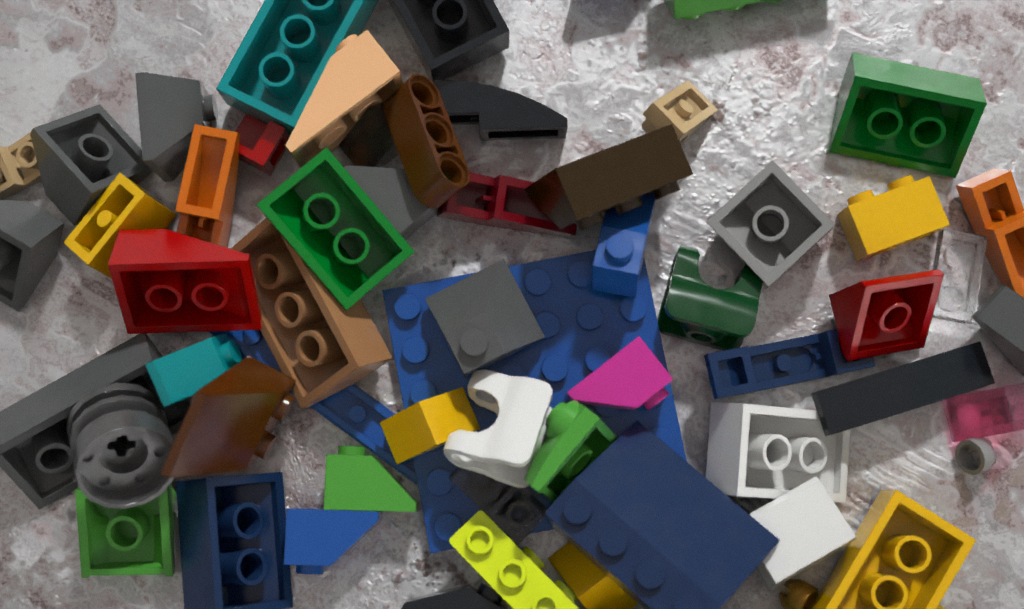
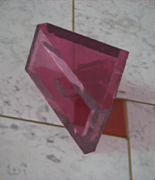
M1024 383L943 400L952 442L1024 429Z

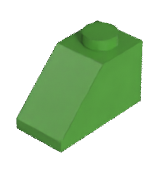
M338 446V455L326 454L324 510L418 512L419 502L377 457L365 455V447Z

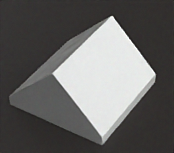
M816 476L749 514L780 540L758 566L763 580L770 591L846 549L856 538L822 482Z

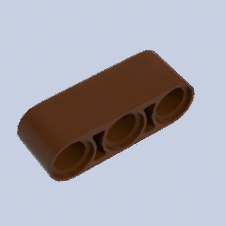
M413 74L384 101L383 112L413 194L421 204L427 208L435 209L442 206L469 183L470 172L439 90L426 76Z

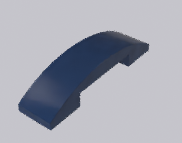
M837 329L752 347L745 346L704 355L714 400L798 384L876 366L874 357L847 361L842 353Z

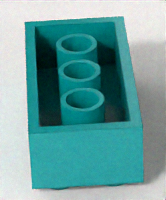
M265 0L216 87L217 91L226 104L266 124L271 120L286 128L289 135H291L330 57L336 53V47L348 36L353 34L359 36L379 0Z

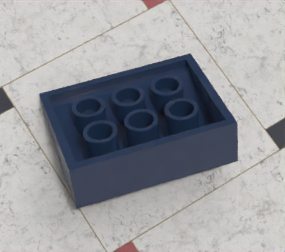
M636 421L582 471L544 513L550 526L644 609H722L780 541L639 421Z

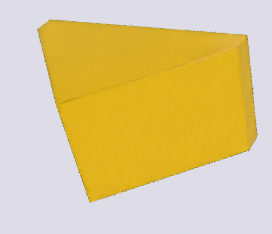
M463 387L419 401L380 422L397 465L444 445L451 432L457 430L475 432L480 429Z
M570 542L566 543L548 558L586 609H632L638 604Z

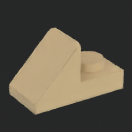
M688 80L652 102L643 113L647 119L643 122L642 127L649 133L672 124L680 144L683 145L718 109Z

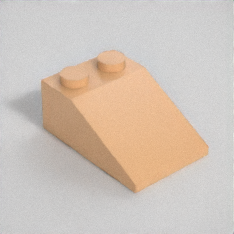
M368 30L359 36L356 34L350 35L338 44L335 49L336 53L330 57L285 146L299 168L303 167L326 147L332 153L383 115L384 101L403 84L400 70Z

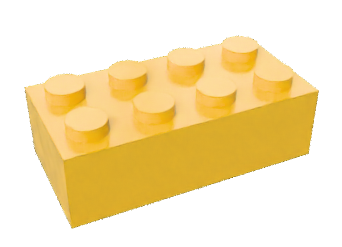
M880 490L855 533L856 538L845 549L810 609H937L976 539L898 490Z

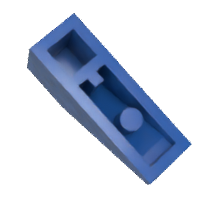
M653 193L640 197L643 203L642 206L621 215L617 214L615 208L606 211L593 262L592 290L636 298L656 204Z

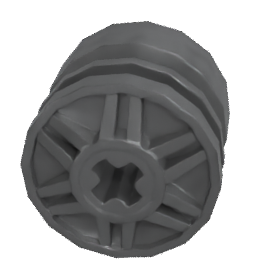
M118 382L97 387L82 396L71 409L67 422V432L78 488L90 501L107 508L126 509L146 504L161 495L174 480V478H168L160 474L174 443L163 405L153 392L137 384Z

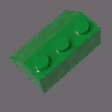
M852 52L839 89L829 152L956 178L987 104L979 78Z
M327 147L256 204V207L345 310H348L415 252Z

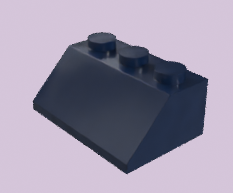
M283 473L207 477L176 482L184 609L293 608L290 565H284L286 512Z

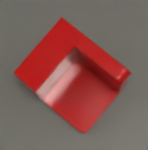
M245 115L235 131L240 134L239 159L271 176L287 149L285 145L290 135L286 128L271 120L267 125L250 115Z

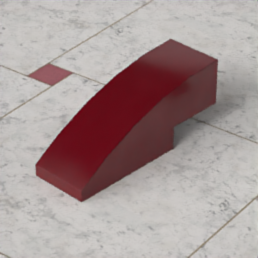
M470 172L469 183L437 210V217L497 228L572 237L576 235L577 230L576 223L560 229L528 197L525 188L534 182L504 175L494 178Z

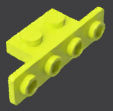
M479 510L450 538V545L512 609H579L573 603L577 599L576 595L560 579L553 583L542 572L541 569L545 565L541 559L527 546L521 550L484 511Z

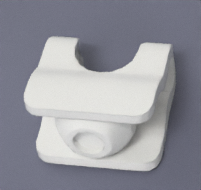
M484 369L477 370L471 375L467 386L469 397L478 406L494 412L498 418L492 426L483 431L457 430L451 432L443 448L444 455L451 463L460 468L484 474L507 485L526 488L529 484L524 478L536 454L547 438L546 431L548 425L546 424V419L552 411L550 404L553 398V390L550 384L542 380L509 376Z

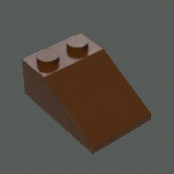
M248 356L197 390L160 474L168 478L239 471L246 470L258 458L265 460L277 440V436L272 434L277 421L283 422L294 404L295 398L290 396L296 380Z

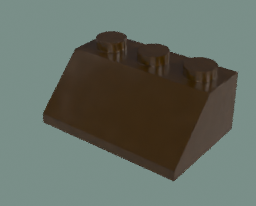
M670 124L557 167L525 188L528 197L560 229L576 223L579 231L604 221L602 213L615 208L617 214L621 215L642 206L643 203L640 197L653 193L655 200H658L681 190L678 182L693 173L674 127Z

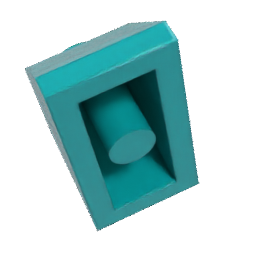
M225 333L145 364L163 406L166 407L194 396L197 390L242 361V355L236 343L229 340Z

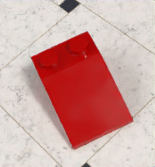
M167 229L118 231L108 267L127 334L262 330L263 321L249 254Z

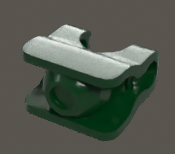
M681 244L672 262L657 318L659 331L664 335L722 351L740 348L744 337L749 336L754 329L763 281L745 263L733 287L715 289L707 285L701 279L698 272L700 257L698 249Z

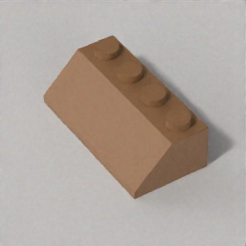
M267 218L261 221L231 248L250 255L263 321L261 332L283 374L296 380L292 392L301 409L308 408L365 379L393 358L362 300L359 299L348 310H345Z

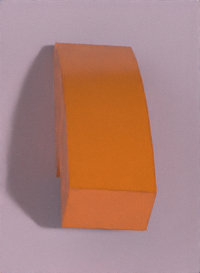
M194 124L175 209L176 212L180 213L177 233L228 247L237 186L240 134L238 132Z
M994 168L957 184L956 188L973 231L1001 285L1009 287L1024 298V208L1012 172L1010 170Z

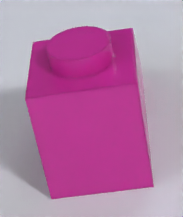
M638 336L569 390L565 396L569 402L576 400L585 405L635 410L643 404L649 411L669 395L664 387L674 379L640 336Z

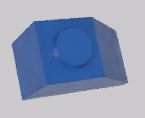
M287 509L284 565H296L297 574H323L324 566L336 564L382 520V511Z

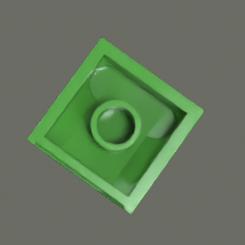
M576 400L570 401L567 404L561 402L549 413L546 419V424L548 425L546 431L547 438L536 454L524 478L538 493H543L552 502H555L572 481L618 439L597 415Z
M172 483L161 495L146 504L126 509L104 507L90 501L79 488L75 490L81 578L98 575L166 574V577H173L175 574L174 511L177 507V494L172 487Z

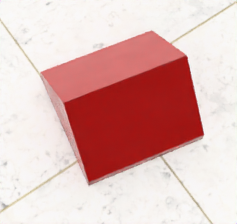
M938 269L861 281L830 294L829 298L841 349L846 360L851 361L924 348L944 273Z

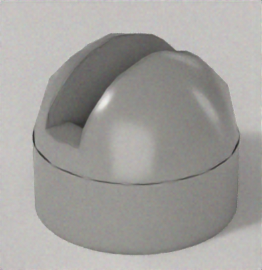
M971 437L961 441L955 450L956 460L960 468L971 475H977L989 470L996 463L997 452L994 451L991 445L992 442L984 437ZM975 451H978L981 458L975 460L972 454Z

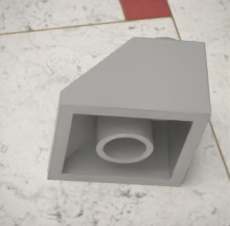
M773 160L706 222L768 287L836 225Z

